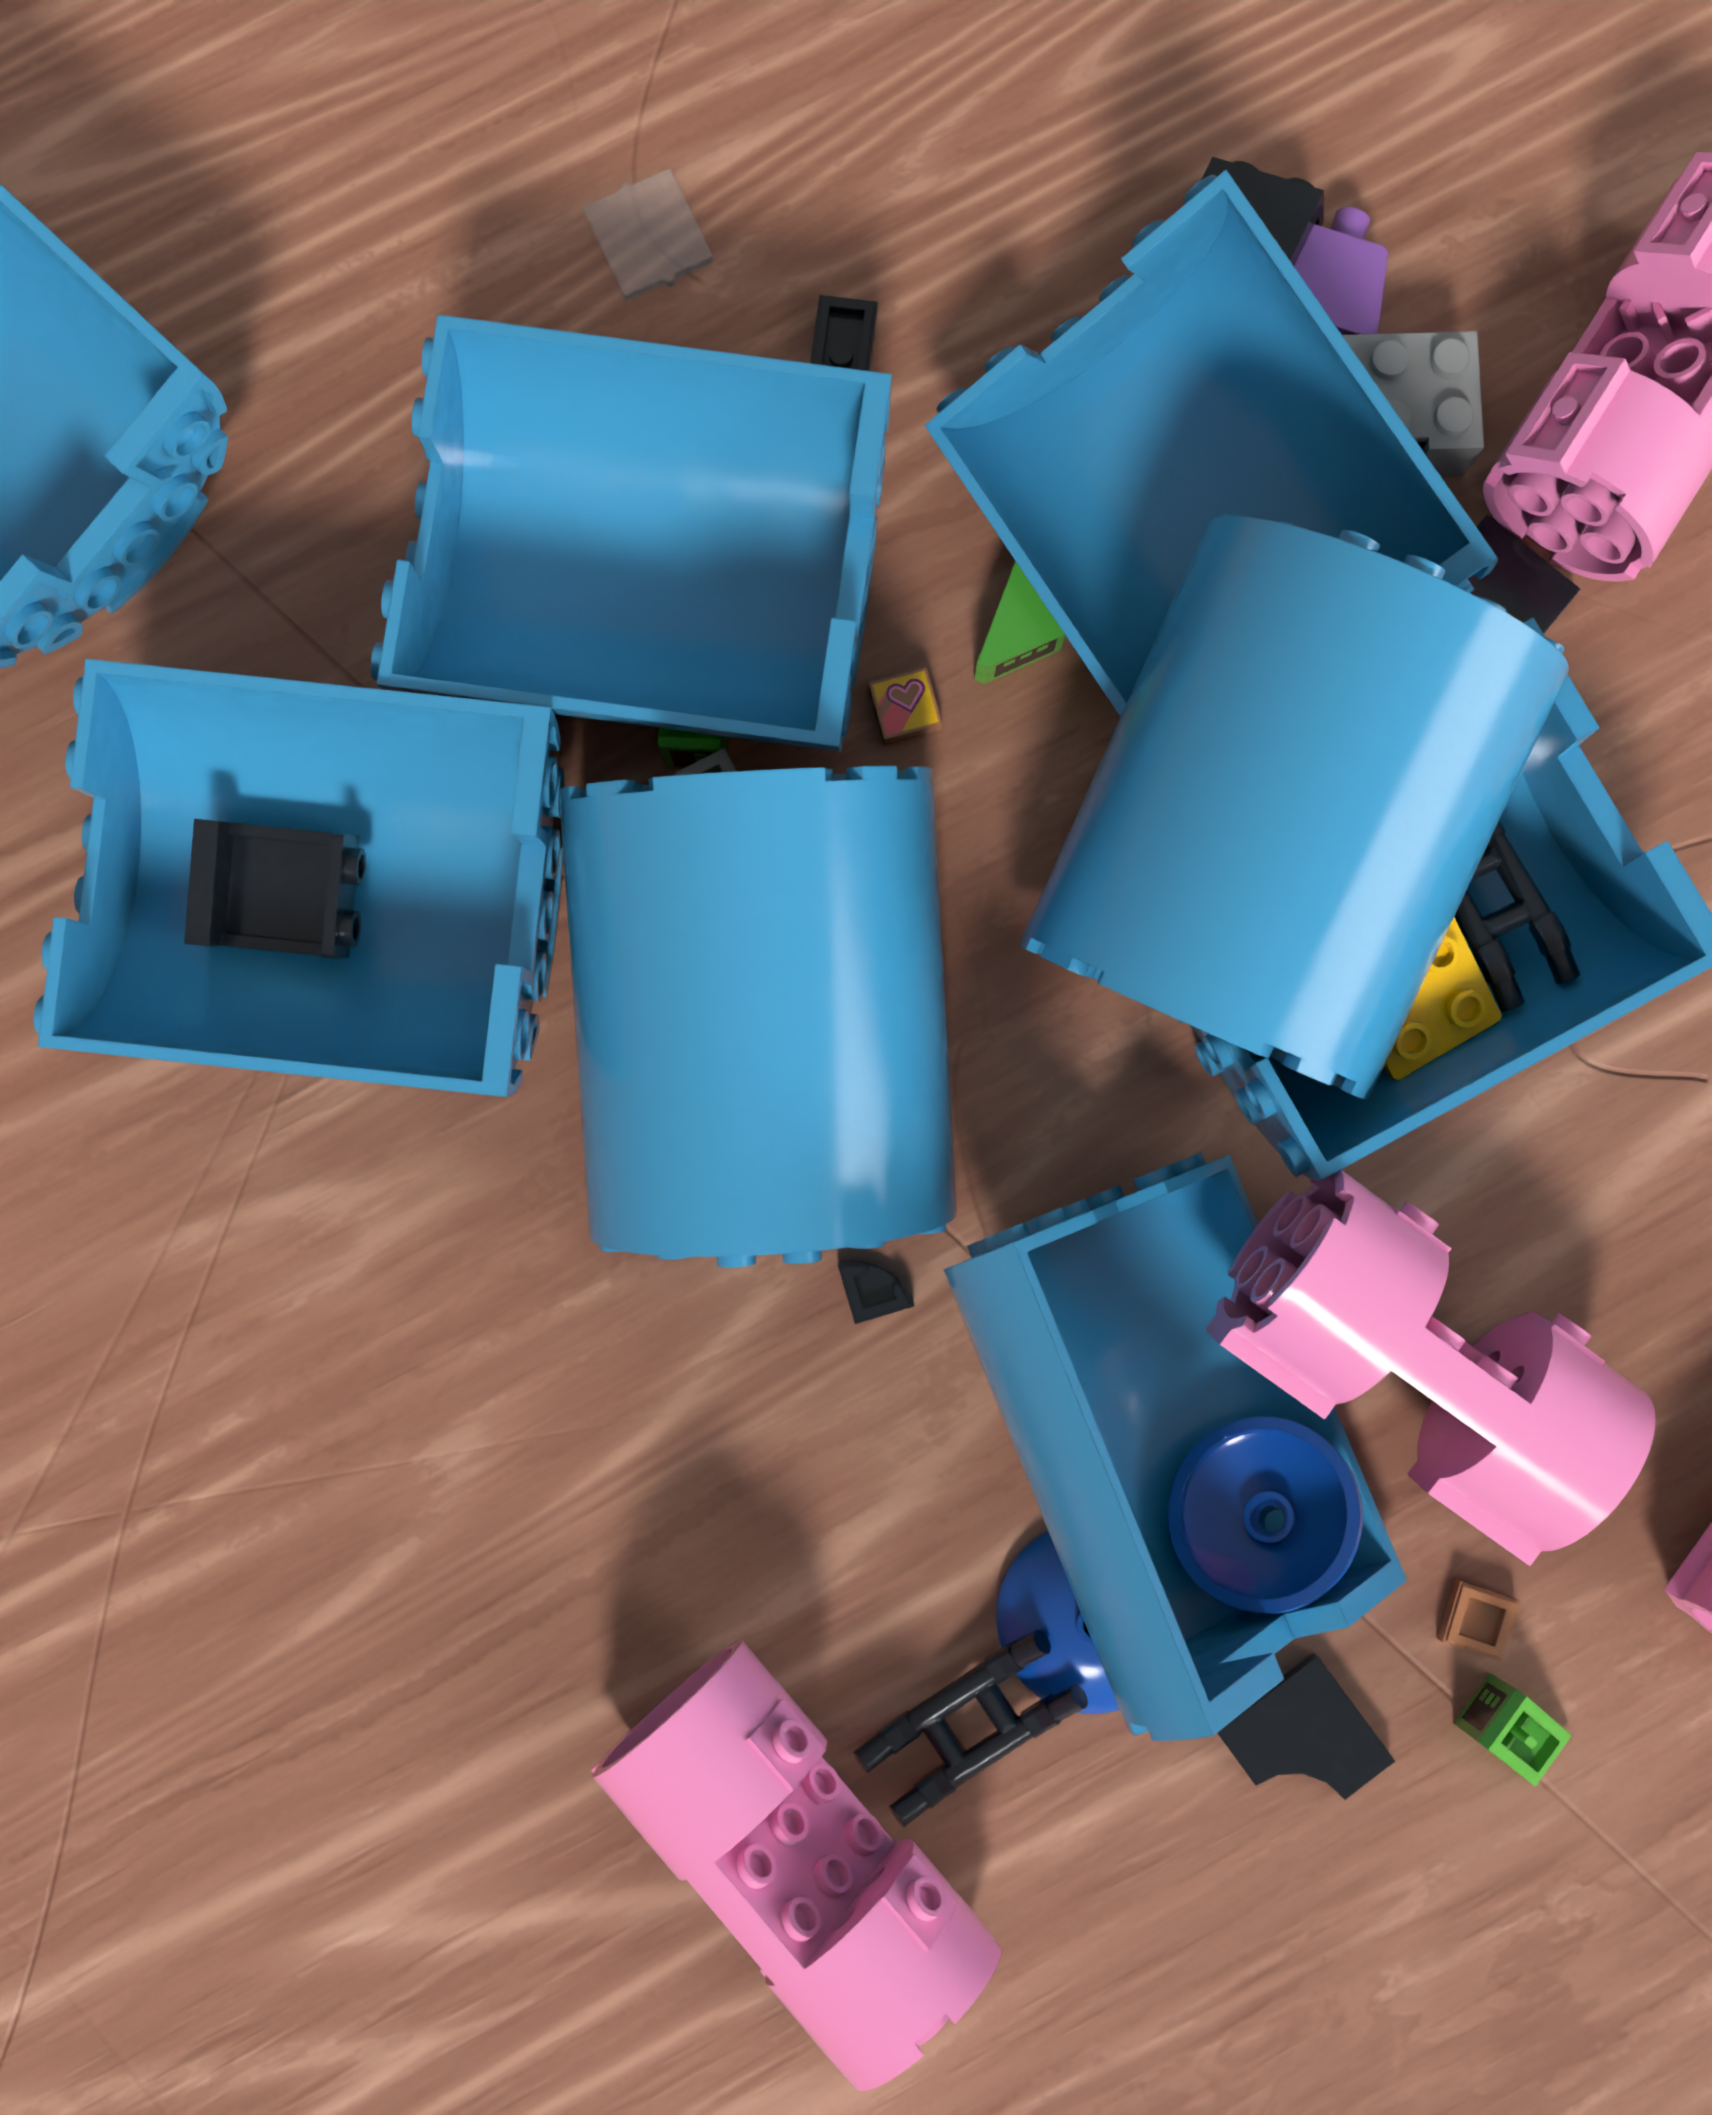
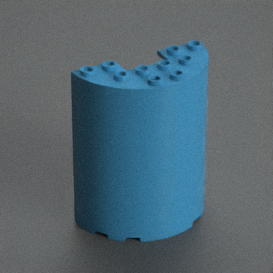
M1227 170L1223 171L1218 177L1210 175L1196 183L1183 199L1185 205L1165 222L1163 219H1159L1143 228L1132 241L1133 249L1121 258L1127 269L1134 274L1131 277L1123 275L1111 282L1099 295L1101 302L1084 317L1075 316L1060 325L1050 338L1053 342L1040 354L1021 344L1016 348L1008 347L998 352L984 366L986 374L968 389L965 387L959 388L947 395L936 408L938 414L924 425L1120 717L1204 528L1210 519L1219 517L1222 513L1276 522L1287 521L1335 538L1339 537L1341 530L1358 532L1379 543L1380 548L1377 553L1400 562H1404L1407 555H1414L1438 564L1446 571L1442 580L1469 593L1474 588L1468 578L1475 574L1479 580L1493 570L1498 561L1491 547Z
M1 183L0 668H6L15 665L18 657L16 654L37 647L46 655L81 637L83 632L81 622L103 608L113 614L156 575L184 541L205 508L209 499L201 492V489L208 475L222 469L227 450L228 435L220 429V416L227 412V407L215 383Z
M437 315L434 338L427 337L422 349V372L427 377L424 398L417 397L412 410V432L414 436L419 438L425 450L426 459L430 460L427 482H419L415 495V514L417 519H421L417 541L411 540L408 543L405 561L397 560L394 580H386L382 591L381 612L383 618L387 619L384 641H377L375 643L371 657V675L374 680H377V685L382 690L551 707L554 714L841 753L851 714V686H856L876 546V511L881 503L885 468L886 434H884V431L887 432L889 426L892 374Z
M1222 513L1221 516L1210 519L1204 528L1019 946L1035 954L1038 953L1042 958L1074 973L1098 980L1097 983L1211 1035L1259 1056L1261 1055L1268 1059L1272 1057L1296 1072L1327 1085L1337 1086L1341 1090L1359 1098L1369 1100L1568 674L1569 665L1563 656L1565 648L1558 642L1540 635L1523 622L1506 613L1507 610L1501 605L1486 598L1475 596L1442 580L1446 572L1445 569L1430 560L1407 555L1404 562H1400L1377 553L1380 548L1379 543L1351 530H1341L1339 537L1335 538L1287 521L1276 522Z
M1534 617L1524 622V624L1544 636ZM1568 674L1499 820L1506 830L1505 835L1549 908L1557 914L1572 945L1570 947L1581 973L1578 978L1567 983L1556 984L1545 956L1541 955L1538 945L1528 929V923L1496 938V940H1500L1509 955L1516 972L1514 976L1525 1003L1509 1011L1502 1012L1500 1010L1502 1014L1500 1021L1400 1080L1390 1077L1384 1067L1369 1100L1359 1098L1341 1090L1337 1086L1327 1085L1296 1072L1272 1057L1268 1059L1261 1055L1259 1056L1191 1026L1200 1041L1194 1045V1050L1206 1073L1210 1077L1220 1074L1235 1097L1238 1107L1246 1120L1258 1128L1267 1141L1281 1155L1284 1163L1295 1177L1303 1174L1313 1180L1325 1179L1712 967V914L1668 840L1645 853L1641 850L1579 746L1600 727ZM1496 870L1471 881L1467 888L1483 917L1515 902ZM1468 944V946H1469V948H1470L1472 954H1474L1473 950L1471 949L1470 945ZM1487 983V985H1488V987H1489V989H1490V991H1491V993H1492V996H1493V998H1494V1000H1495V1002H1496V1004H1497V1006H1498V1003H1497V1001H1496V999H1495V996H1494L1493 991H1492V989H1491V987H1490V984Z
M85 659L84 675L76 681L73 693L74 709L78 715L76 740L71 741L68 745L65 767L67 775L71 779L70 788L92 797L93 806L92 814L86 816L82 826V845L84 850L87 851L84 876L78 879L74 890V906L79 913V920L54 917L52 932L45 936L42 945V964L47 970L44 996L38 999L34 1010V1028L36 1033L39 1034L38 1047L491 1096H512L523 1081V1070L515 1069L518 1060L531 1061L539 1035V1015L531 1012L534 1001L540 1002L542 997L547 998L559 920L564 859L560 832L553 829V817L561 818L559 789L565 787L564 769H558L557 758L550 755V750L559 751L561 745L559 727L552 708ZM194 819L358 835L359 848H363L366 853V872L362 885H355L353 910L360 912L361 932L357 946L350 947L349 958L328 959L316 955L230 946L184 944Z
M860 766L846 768V774H833V769H825V767L735 771L652 777V779H649V785L636 783L635 780H615L586 784V789H580V786H568L559 789L589 1237L591 1241L600 1245V1251H624L657 1255L658 1259L663 1260L689 1257H716L717 1266L723 1268L751 1266L756 1264V1255L782 1254L783 1263L806 1264L822 1260V1250L847 1247L857 1249L876 1248L886 1245V1241L916 1234L944 1232L947 1230L946 1224L956 1217L933 768L917 766L906 767L907 770L897 771V766Z
M1202 1152L1133 1179L1138 1191L1127 1196L1124 1195L1121 1185H1118L968 1245L967 1249L971 1258L944 1269L1126 1727L1134 1736L1149 1731L1151 1739L1154 1741H1177L1214 1736L1284 1680L1274 1655L1295 1638L1350 1627L1407 1581L1335 1406L1328 1416L1323 1419L1222 1347L1205 1330L1216 1315L1217 1302L1223 1297L1231 1298L1235 1287V1280L1227 1275L1244 1243L1258 1225V1222L1230 1155L1206 1164ZM1258 1416L1284 1418L1297 1422L1326 1439L1341 1454L1351 1469L1359 1488L1363 1510V1525L1359 1546L1351 1565L1340 1581L1315 1602L1294 1611L1278 1614L1245 1612L1216 1600L1202 1590L1180 1563L1171 1541L1168 1523V1503L1173 1481L1179 1467L1193 1447L1212 1431L1236 1420ZM1273 1510L1265 1518L1266 1529L1270 1532L1279 1530L1284 1523V1515L1281 1510Z

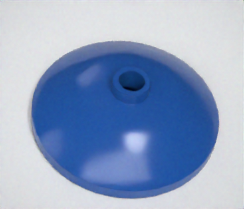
M1258 1416L1236 1420L1212 1431L1193 1447L1179 1467L1173 1481L1168 1503V1523L1171 1541L1180 1563L1202 1590L1216 1600L1245 1612L1278 1614L1294 1611L1315 1602L1340 1581L1351 1565L1359 1546L1363 1525V1510L1359 1488L1351 1469L1341 1454L1326 1439L1297 1422L1284 1418ZM1273 1510H1281L1284 1515L1282 1527L1274 1532L1268 1531L1265 1526L1267 1514Z
M1047 1530L1021 1549L1011 1562L1001 1582L996 1604V1624L1001 1647L1014 1640L1018 1641L1036 1630H1041L1050 1641L1051 1651L1016 1673L1018 1679L1041 1699L1050 1694L1054 1695L1073 1684L1079 1685L1087 1696L1088 1705L1077 1713L1100 1714L1120 1710L1090 1634L1083 1628L1084 1619Z

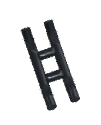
M1499 820L1471 881L1496 870L1515 902L1483 917L1466 890L1454 917L1474 952L1473 956L1482 971L1486 983L1490 984L1500 1010L1505 1012L1523 1005L1525 1000L1514 976L1516 972L1509 955L1500 940H1496V938L1528 923V929L1533 935L1541 955L1545 956L1556 984L1570 982L1578 978L1581 973L1570 947L1572 945L1557 914L1549 908L1505 835L1506 830Z
M1036 1630L1018 1641L1014 1640L986 1657L982 1663L911 1710L905 1711L877 1731L875 1736L853 1752L861 1767L866 1773H869L892 1754L898 1753L909 1743L920 1737L921 1733L924 1732L944 1762L916 1782L912 1789L889 1806L892 1814L903 1828L928 1808H933L945 1797L955 1792L957 1787L1033 1737L1037 1738L1047 1730L1059 1725L1062 1720L1087 1707L1088 1699L1084 1690L1079 1685L1073 1684L1054 1695L1050 1694L1035 1702L1018 1716L997 1686V1684L1022 1671L1025 1666L1050 1653L1051 1644L1044 1632ZM976 1698L997 1730L965 1750L945 1718Z

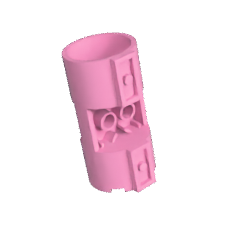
M1696 152L1684 172L1673 182L1610 281L1605 301L1573 351L1568 353L1560 368L1548 379L1483 484L1485 503L1498 524L1520 541L1526 534L1542 547L1554 552L1548 561L1549 563L1583 577L1601 581L1624 582L1634 580L1641 569L1647 566L1651 568L1712 470V152Z
M1342 1170L1323 1180L1310 1179L1314 1186L1298 1196L1290 1190L1286 1192L1259 1222L1236 1256L1227 1275L1235 1280V1287L1231 1298L1223 1297L1217 1302L1216 1315L1205 1330L1222 1347L1323 1419L1328 1416L1336 1404L1348 1402L1362 1395L1390 1371H1393L1429 1397L1432 1402L1426 1412L1419 1433L1417 1446L1418 1460L1407 1475L1429 1495L1529 1566H1531L1541 1551H1553L1568 1546L1587 1535L1607 1518L1622 1501L1637 1479L1652 1445L1656 1420L1654 1405L1647 1393L1585 1347L1592 1336L1560 1313L1550 1322L1529 1310L1527 1314L1516 1316L1501 1323L1471 1346L1457 1333L1432 1317L1445 1287L1449 1271L1448 1253L1452 1249L1432 1235L1439 1226L1435 1220L1407 1201L1400 1210L1390 1206Z
M739 1639L725 1647L698 1668L654 1707L636 1726L626 1732L591 1769L593 1772L592 1777L678 1880H687L759 1965L761 1968L760 1972L765 1977L767 1986L841 2074L857 2091H869L892 2080L924 2056L919 2046L932 2038L949 2018L954 2024L962 2018L993 1975L1001 1956V1948L995 1942L991 1931L912 1839H902L894 1842L881 1827L878 1820L869 1813L846 1786L836 1771L822 1757L826 1751L827 1739L744 1641Z

